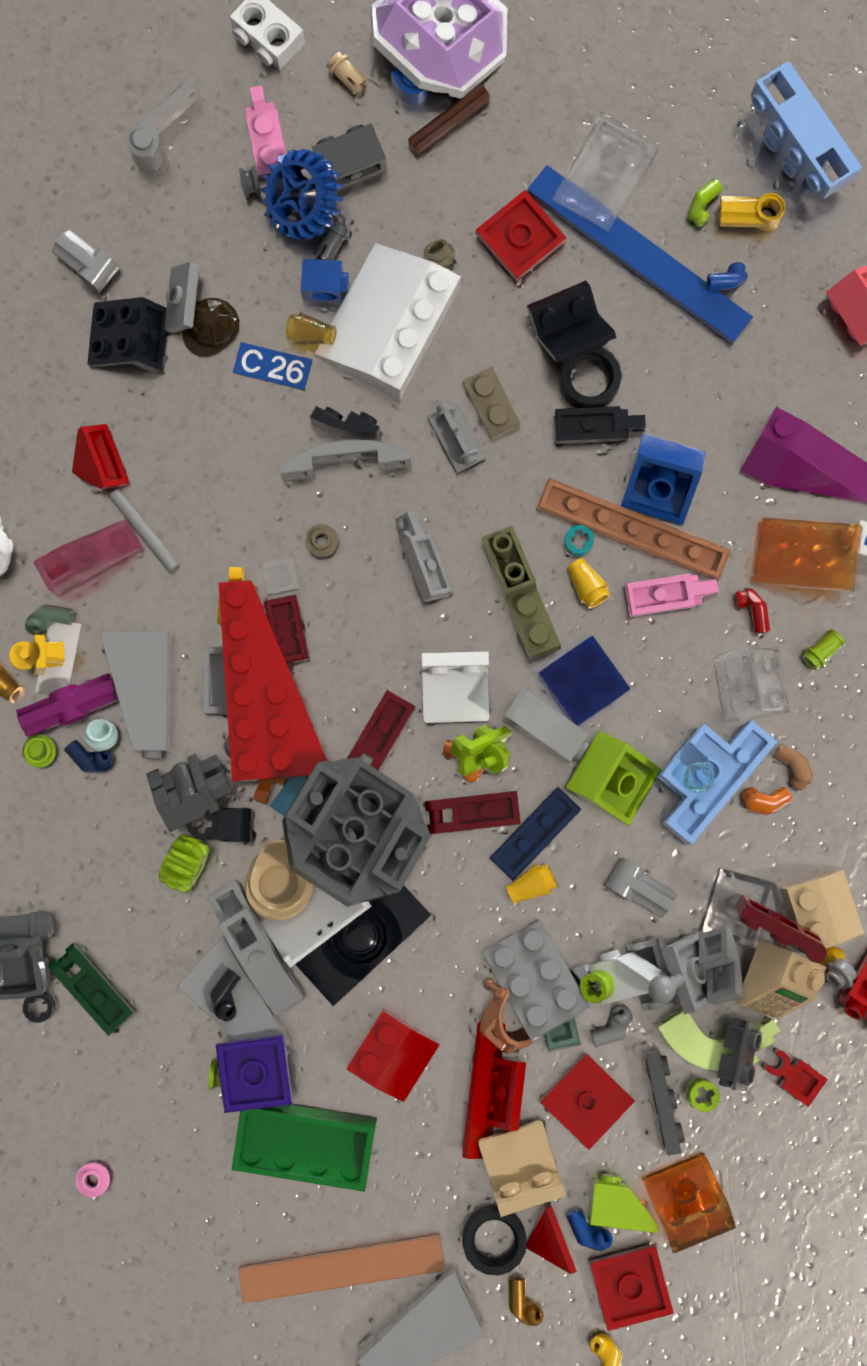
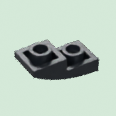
M316 406L310 415L312 425L334 435L357 440H378L380 436V427L376 425L378 421L365 412H361L358 415L351 411L345 422L342 421L343 416L330 407H326L323 410Z

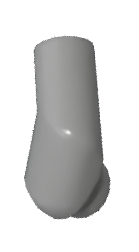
M616 1006L606 1027L590 1031L595 1047L625 1038L633 1020L632 1012L627 1006Z

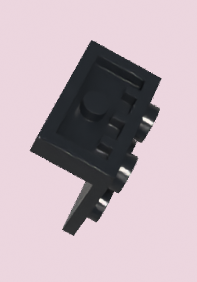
M586 280L527 305L537 340L556 362L573 360L578 354L591 348H601L608 341L616 338L615 330L598 313L590 284Z
M144 297L94 303L87 364L92 367L133 364L150 372L162 371L166 336L164 326L167 308Z

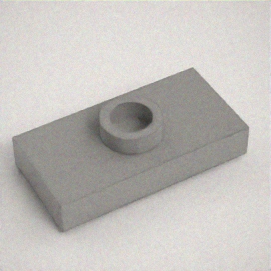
M188 262L171 268L169 289L166 294L167 309L164 330L176 333L193 327L199 277L198 264Z

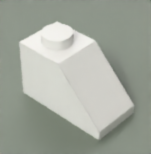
M618 949L600 954L601 961L589 966L591 973L595 970L606 971L614 981L615 987L612 996L600 1002L601 1005L648 994L649 983L654 977L659 975L671 977L636 953L629 952L620 955ZM595 981L594 983H596V991L600 992L601 990H598V988H600L601 985L598 981Z

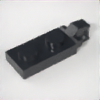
M620 406L555 409L556 444L621 441L629 439V433L645 432L646 428L645 415H628V409H620Z

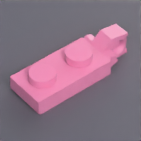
M261 85L250 88L253 106L246 107V120L258 179H264V175L272 173L269 164L278 163L277 156L286 155L277 109H275L274 102L266 103Z
M690 573L632 582L624 585L629 617L693 608L703 604L702 597L717 595L719 592L716 579L699 582L698 575H691Z

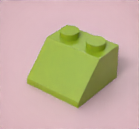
M598 731L566 788L594 807L630 826L662 769L626 742Z

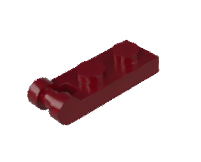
M386 690L347 759L360 758L362 753L373 758L370 766L379 771L416 706Z
M517 791L424 802L425 812L429 811L430 824L427 827L430 835L521 824ZM452 809L453 822L443 823L442 810Z
M741 894L735 907L743 924L754 930H758L761 927L770 932L772 939L784 946H788L791 943L805 951L807 958L811 962L819 963L826 958L827 950L817 933Z

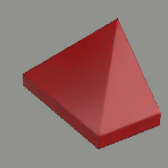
M107 424L82 426L78 429L72 473L99 489L121 487L129 484Z
M551 1202L543 1203L527 1240L526 1249L569 1274H573L577 1270Z

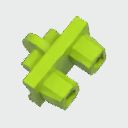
M485 724L477 728L472 741L463 734L455 737L450 753L460 760L457 771L466 776L481 768H488L493 773H500L506 770L510 752L506 749L505 745L507 738L511 736L512 730L506 726L493 730Z

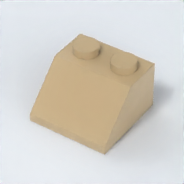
M844 869L780 888L789 919L817 933L825 948L842 944L864 934ZM798 947L799 952L805 954V951Z

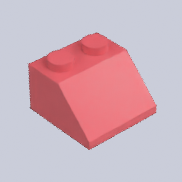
M867 266L853 270L826 291L832 309L841 315L848 326L849 335L860 346L867 344Z

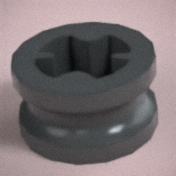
M251 166L248 171L240 168L239 172L245 198L249 197L252 192L260 195L255 166Z

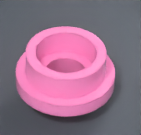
M91 1162L85 1164L76 1175L77 1189L86 1197L94 1198L102 1195L110 1184V1174L107 1168L100 1163ZM92 1174L98 1178L97 1186H90L87 1183L88 1175Z

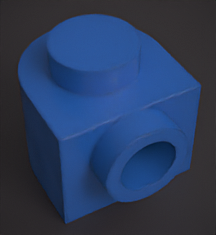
M394 66L395 70L391 72V82L399 98L411 105L423 102L429 91L418 88Z

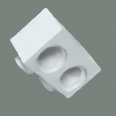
M245 0L230 16L234 37L244 46L247 44L252 46L256 50V55L267 66L272 64L279 71L305 45L304 30L269 0ZM251 19L261 20V22L255 26H250L247 24V22ZM276 39L285 41L281 46L271 45V42Z

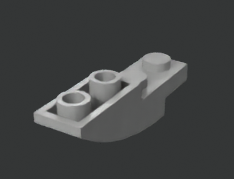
M234 880L208 896L207 899L220 921L218 926L273 1014L277 1016L303 1000L305 997L286 962L268 937L257 914L250 907L240 883Z

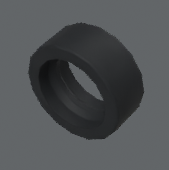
M603 347L591 348L578 354L575 359L562 363L558 380L560 391L566 401L575 408L604 407L611 403L617 394L622 373L619 362L611 352ZM595 360L605 366L609 375V383L604 392L597 396L589 397L575 390L571 382V373L574 367L581 361Z
M491 1205L477 1210L469 1217L463 1228L462 1244L467 1260L475 1269L486 1275L499 1276L511 1272L521 1263L526 1253L527 1237L523 1223L515 1213L501 1217L498 1207ZM490 1220H499L506 1223L513 1231L515 1237L511 1253L504 1259L497 1261L482 1257L476 1250L474 1243L478 1228Z

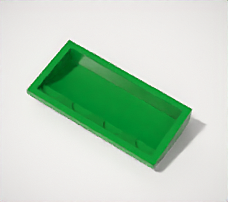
M294 1104L240 1111L231 1170L365 1192L377 1118Z

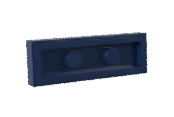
M557 787L489 859L514 881L582 809L565 792Z

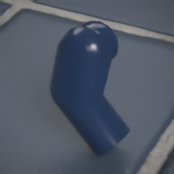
M78 740L72 741L64 749L74 763L85 773L105 772L112 766L113 756L107 750L87 752Z

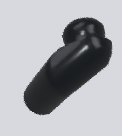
M227 968L210 993L214 1014L223 1021H231L236 1016L237 1009L232 996V990L241 979V976Z

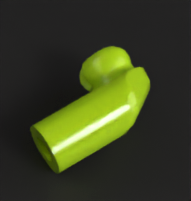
M712 179L699 189L693 197L687 215L689 221H693L697 227L703 226L708 221L710 214L704 208L723 190L718 180Z

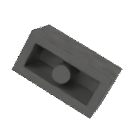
M372 123L366 126H353L346 131V134L335 138L333 136L322 138L315 146H312V152L322 154L325 160L333 163L331 170H335L340 174L335 182L340 183L344 187L387 170L386 157Z

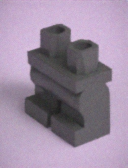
M195 753L187 757L188 762L177 763L169 772L163 775L158 768L146 773L156 809L169 832L202 817L207 810H209L210 814L220 810L217 800L232 793L225 777V770L216 754L200 762Z

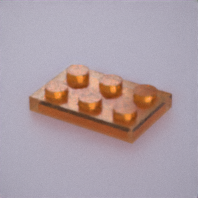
M762 518L754 582L761 585L855 592L863 531L862 525Z

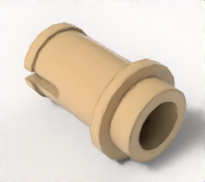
M338 52L327 63L329 74L331 76L336 75L351 90L352 94H356L363 88L360 84L365 85L368 79L348 61L349 56L347 54L342 55Z

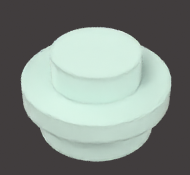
M96 719L87 726L84 738L86 744L91 749L96 751L108 750L117 742L118 731L112 722L106 719Z

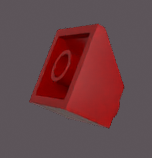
M383 1008L347 1065L346 1070L374 1088L404 1102L440 1044Z

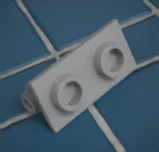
M456 401L448 404V402L440 404L436 407V412L427 416L457 473L486 459Z

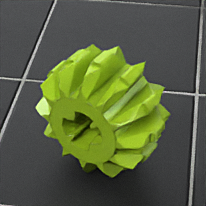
M184 834L178 836L163 859L162 866L159 869V881L174 891L186 893L191 890L202 869L205 867L209 846L194 836Z

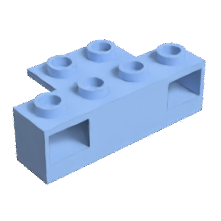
M789 61L756 81L751 92V100L755 109L759 113H764L768 119L763 132L764 141L772 152L776 151L782 160V167L785 173L790 178L794 177L799 185L806 177L811 190L815 193L818 192L822 199L827 198L856 179L862 169L861 164ZM772 84L776 86L785 99L780 105L777 104L767 89ZM829 165L839 177L833 183L823 170Z
M753 720L746 722L729 743L723 740L706 724H703L701 727L699 726L657 776V778L682 798L661 824L683 843L692 845L778 741Z

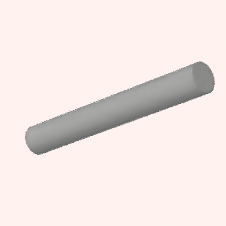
M119 489L114 490L108 497L168 572H172L179 566L177 561Z

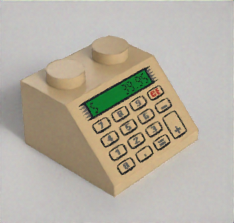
M760 940L743 983V998L737 999L736 1004L778 1020L816 999L819 990L824 984L825 973L828 967L811 962L808 958L790 950Z

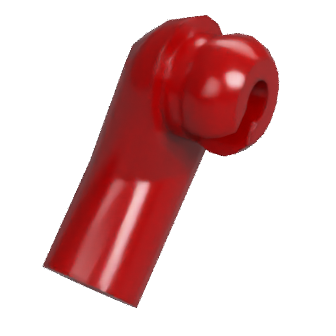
M751 588L737 591L734 594L735 604L739 608H749L752 613L754 632L764 633L770 631L768 609L764 600Z

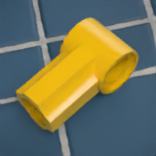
M766 193L761 197L721 196L719 227H756L760 231L771 232L777 229L782 221L786 208L785 201L775 193ZM771 208L777 215L767 217L761 210Z

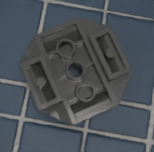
M360 758L318 762L313 767L282 819L290 870L347 907L395 895L400 892L431 837L427 825L423 822L414 794ZM345 827H350L354 830L356 840L351 839L346 834Z

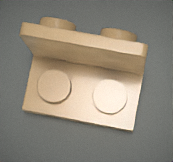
M541 1120L519 1126L518 1131L506 1130L478 1140L501 1217L566 1196L544 1124Z

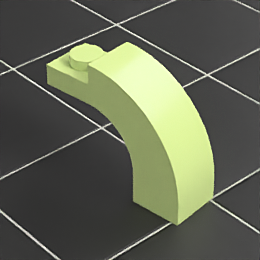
M682 1007L655 1024L656 1029L669 1047L679 1056L698 1067L718 1071L722 1054L734 1056V1049L723 1047L725 1040L712 1039L704 1035L691 1015L683 1013ZM769 1017L758 1022L761 1024L760 1031L762 1032V1043L759 1050L773 1043L776 1040L773 1035L780 1032L774 1020ZM756 1055L754 1056L753 1064L759 1062Z

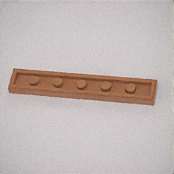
M548 478L536 508L538 511L571 524L584 525L596 534L712 580L716 579L717 582L720 580L731 552L728 548L551 478Z
M440 1234L240 1266L238 1268L243 1304L445 1271Z

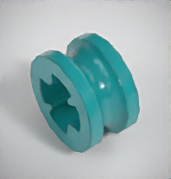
M584 525L571 527L564 538L565 549L573 556L586 555L594 543L592 531ZM575 533H582L581 537L584 535L587 537L588 541L584 542L582 549L575 548L577 544L572 546L570 540L574 539Z

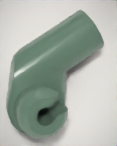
M48 604L42 605L28 616L25 622V629L29 634L37 635L44 632L55 622L71 625L74 619V609Z

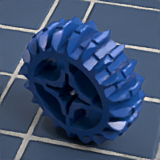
M291 150L287 152V155L277 156L278 163L269 164L272 173L263 176L267 181V186L260 189L266 193V198L260 203L268 207L264 216L272 219L270 226L279 229V234L290 236L292 239L297 240L302 238L312 239L316 235L324 234L325 227L334 225L331 216L341 214L336 208V204L344 201L338 196V191L344 186L335 182L340 174L335 170H331L332 162L325 160L322 154L311 152V150ZM306 169L312 178L308 180L306 176H303L301 170ZM295 209L296 213H300L302 220L299 221L291 211Z

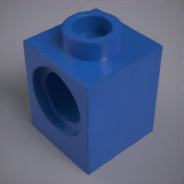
M303 259L301 278L302 299L341 302L342 292H348L349 272H343L342 261Z

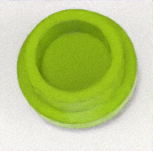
M40 734L34 735L24 743L22 754L29 765L42 768L51 764L55 759L56 746L49 737Z

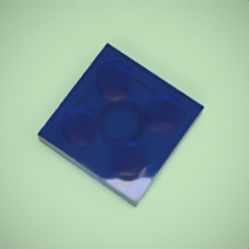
M593 635L538 673L566 715L577 726L630 690L626 681Z

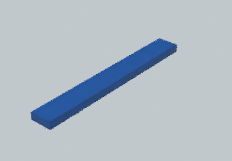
M548 165L544 167L527 189L531 197L733 345L752 320V315L718 290H708L707 282Z

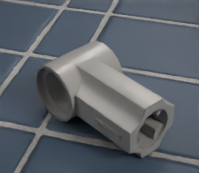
M70 230L59 235L51 250L54 255L75 270L83 282L98 293L101 292L120 269L118 264L100 249L94 250Z
M621 858L605 887L630 902L631 900L635 901L661 918L668 912L677 895L672 889L649 877L645 870L625 858Z

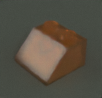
M704 1152L642 1177L652 1206L673 1254L736 1228L729 1203Z

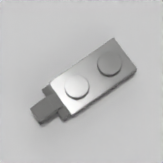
M417 511L407 512L396 518L398 534L423 602L445 598L453 594L451 583L432 532L427 533L422 527Z

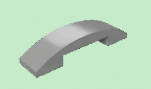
M342 440L307 449L287 460L279 468L282 480L315 477L314 464L371 457H378L379 469L411 466V453L400 447L379 441Z

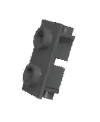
M734 1017L732 1018V1023H728L723 1047L734 1049L735 1052L734 1056L721 1055L717 1078H720V1086L732 1088V1090L747 1091L748 1086L752 1084L755 1076V1066L753 1065L755 1051L759 1050L762 1043L760 1023L748 1022Z

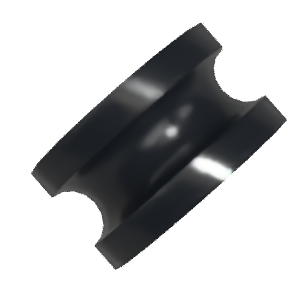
M46 992L43 995L27 997L23 1003L25 1017L34 1023H41L50 1019L56 1009L54 998ZM39 998L45 1000L42 1004L47 1003L48 1009L41 1012L39 1017L34 1014L36 1010H31V1004L38 1002Z

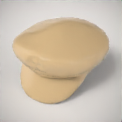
M285 840L270 841L260 849L249 867L245 881L246 899L254 912L265 919L278 921L287 920L298 915L308 904L313 890V884L290 870Z

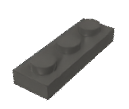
M656 1048L642 1051L664 1152L668 1156L680 1154V1143H685L681 1123H675L672 1110L677 1109V1101L674 1090L668 1089L665 1076L670 1075L666 1055L660 1056V1052Z

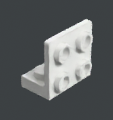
M489 651L422 653L423 721L425 723L486 722L489 720Z

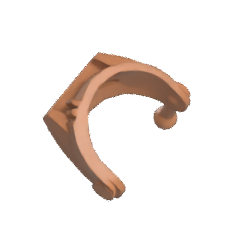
M487 979L484 982V988L488 991H493L495 995L481 1020L480 1033L500 1051L507 1054L530 1046L533 1042L530 1040L524 1027L515 1032L504 1031L502 1011L508 999L509 990L505 987L499 988L492 979Z

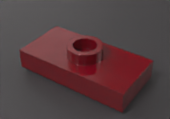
M291 595L264 601L268 621L286 664L310 660L297 596Z

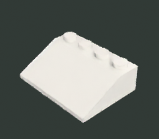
M375 243L316 350L315 356L401 400L460 290L461 276L432 261Z

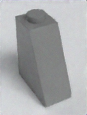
M525 688L521 689L502 720L568 764L573 758L579 761L589 746L584 741L588 736L586 731Z

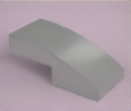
M724 926L699 934V965L707 970V1001L713 1005H719L743 998L740 962L731 929L728 926Z

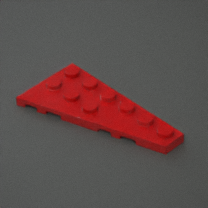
M252 581L218 583L232 782L308 777L318 762L327 761L255 587Z

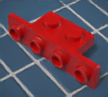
M481 1021L477 1025L462 1157L466 1159H483L478 1140L493 1135V1127L508 1131L519 1130L526 1062L502 1057V1051L480 1033Z

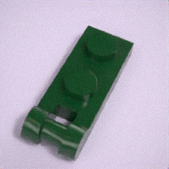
M72 943L65 949L66 954L59 960L55 958L49 964V969L109 1036L132 1016L135 1011L92 964L81 948ZM76 963L81 970L72 977L68 969Z

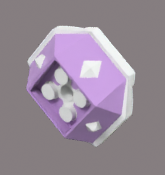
M377 0L372 4L370 10L372 45L418 88L432 92L449 93V96L461 99L504 63L507 55L508 8L499 0Z

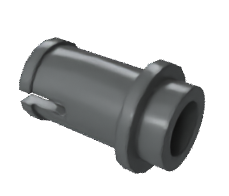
M333 221L334 225L325 227L326 233L313 253L316 259H334L343 241L348 240L347 233L349 230L345 226Z

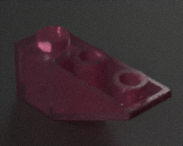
M125 519L61 545L36 559L33 563L48 590L57 596L140 550L142 546Z

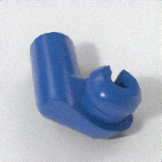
M735 262L728 267L729 273L708 274V290H728L745 283L748 278V273L745 272V264Z
M581 1208L571 1211L566 1215L575 1238L581 1246L597 1251L605 1250L611 1246L613 1242L612 1234L606 1229L588 1225Z

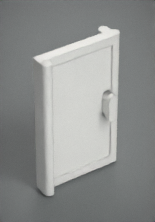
M313 885L311 898L298 915L282 921L264 919L261 924L283 960L291 968L369 909L371 905L369 902H364L347 907Z

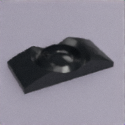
M405 885L395 895L368 901L371 905L369 909L295 964L332 1006L338 1003L431 916L428 910Z

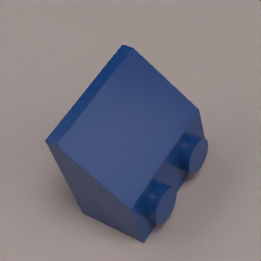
M642 434L621 506L683 525L703 471L706 452Z

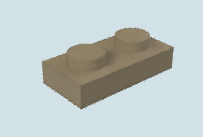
M493 367L463 380V385L490 440L520 427V422Z

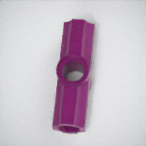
M107 673L78 686L73 684L51 692L48 698L18 709L16 713L25 736L30 737L57 725L65 726L86 718L88 713L117 702L119 699L111 674Z

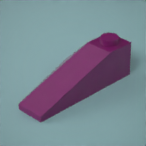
M776 406L769 415L739 472L767 487L778 489L781 487L798 490V492L806 494L815 493L835 499L867 504V462L807 422Z

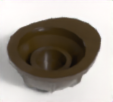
M206 298L198 301L195 304L193 327L183 330V341L186 348L192 354L199 357H210L226 349L235 341L239 333L240 320L236 310L228 302L219 298Z

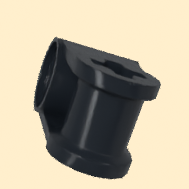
M222 808L212 814L207 810L204 815H206V820L212 821V827L206 828L204 834H200V828L194 826L195 821H199L201 817L187 824L188 831L195 838L225 842H251L252 809Z

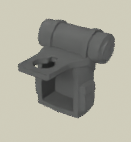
M30 912V914L0 917V1000L43 995L46 991L47 985L50 983L48 958L43 957V940L51 939L54 933V921H52L49 912Z

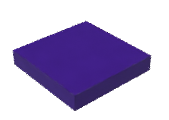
M284 1034L221 1042L215 1045L224 1113L293 1104Z

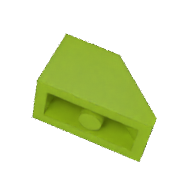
M601 1174V1179L592 1178L587 1218L590 1225L659 1233V1225L627 1183L621 1181V1176Z

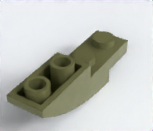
M513 526L483 536L482 541L493 572L529 660L532 661L561 650V644L540 597L535 578Z

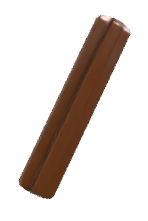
M478 85L409 137L408 143L411 149L416 154L422 153L489 102L490 95L483 85Z

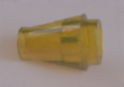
M301 312L298 315H290L286 325V338L293 341L295 345H333L336 338V326L326 324Z

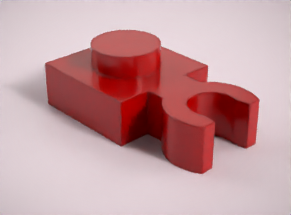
M775 1049L773 1052L781 1058V1065L778 1068H772V1066L765 1063L763 1065L764 1069L774 1076L782 1075L784 1078L779 1086L809 1107L828 1079L799 1058L791 1065L788 1055L779 1049Z

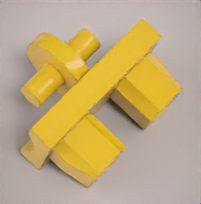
M45 634L34 635L32 643L21 641L12 646L9 652L10 663L18 670L25 671L33 668V675H44L47 667H62V663L65 662L64 641L45 642Z

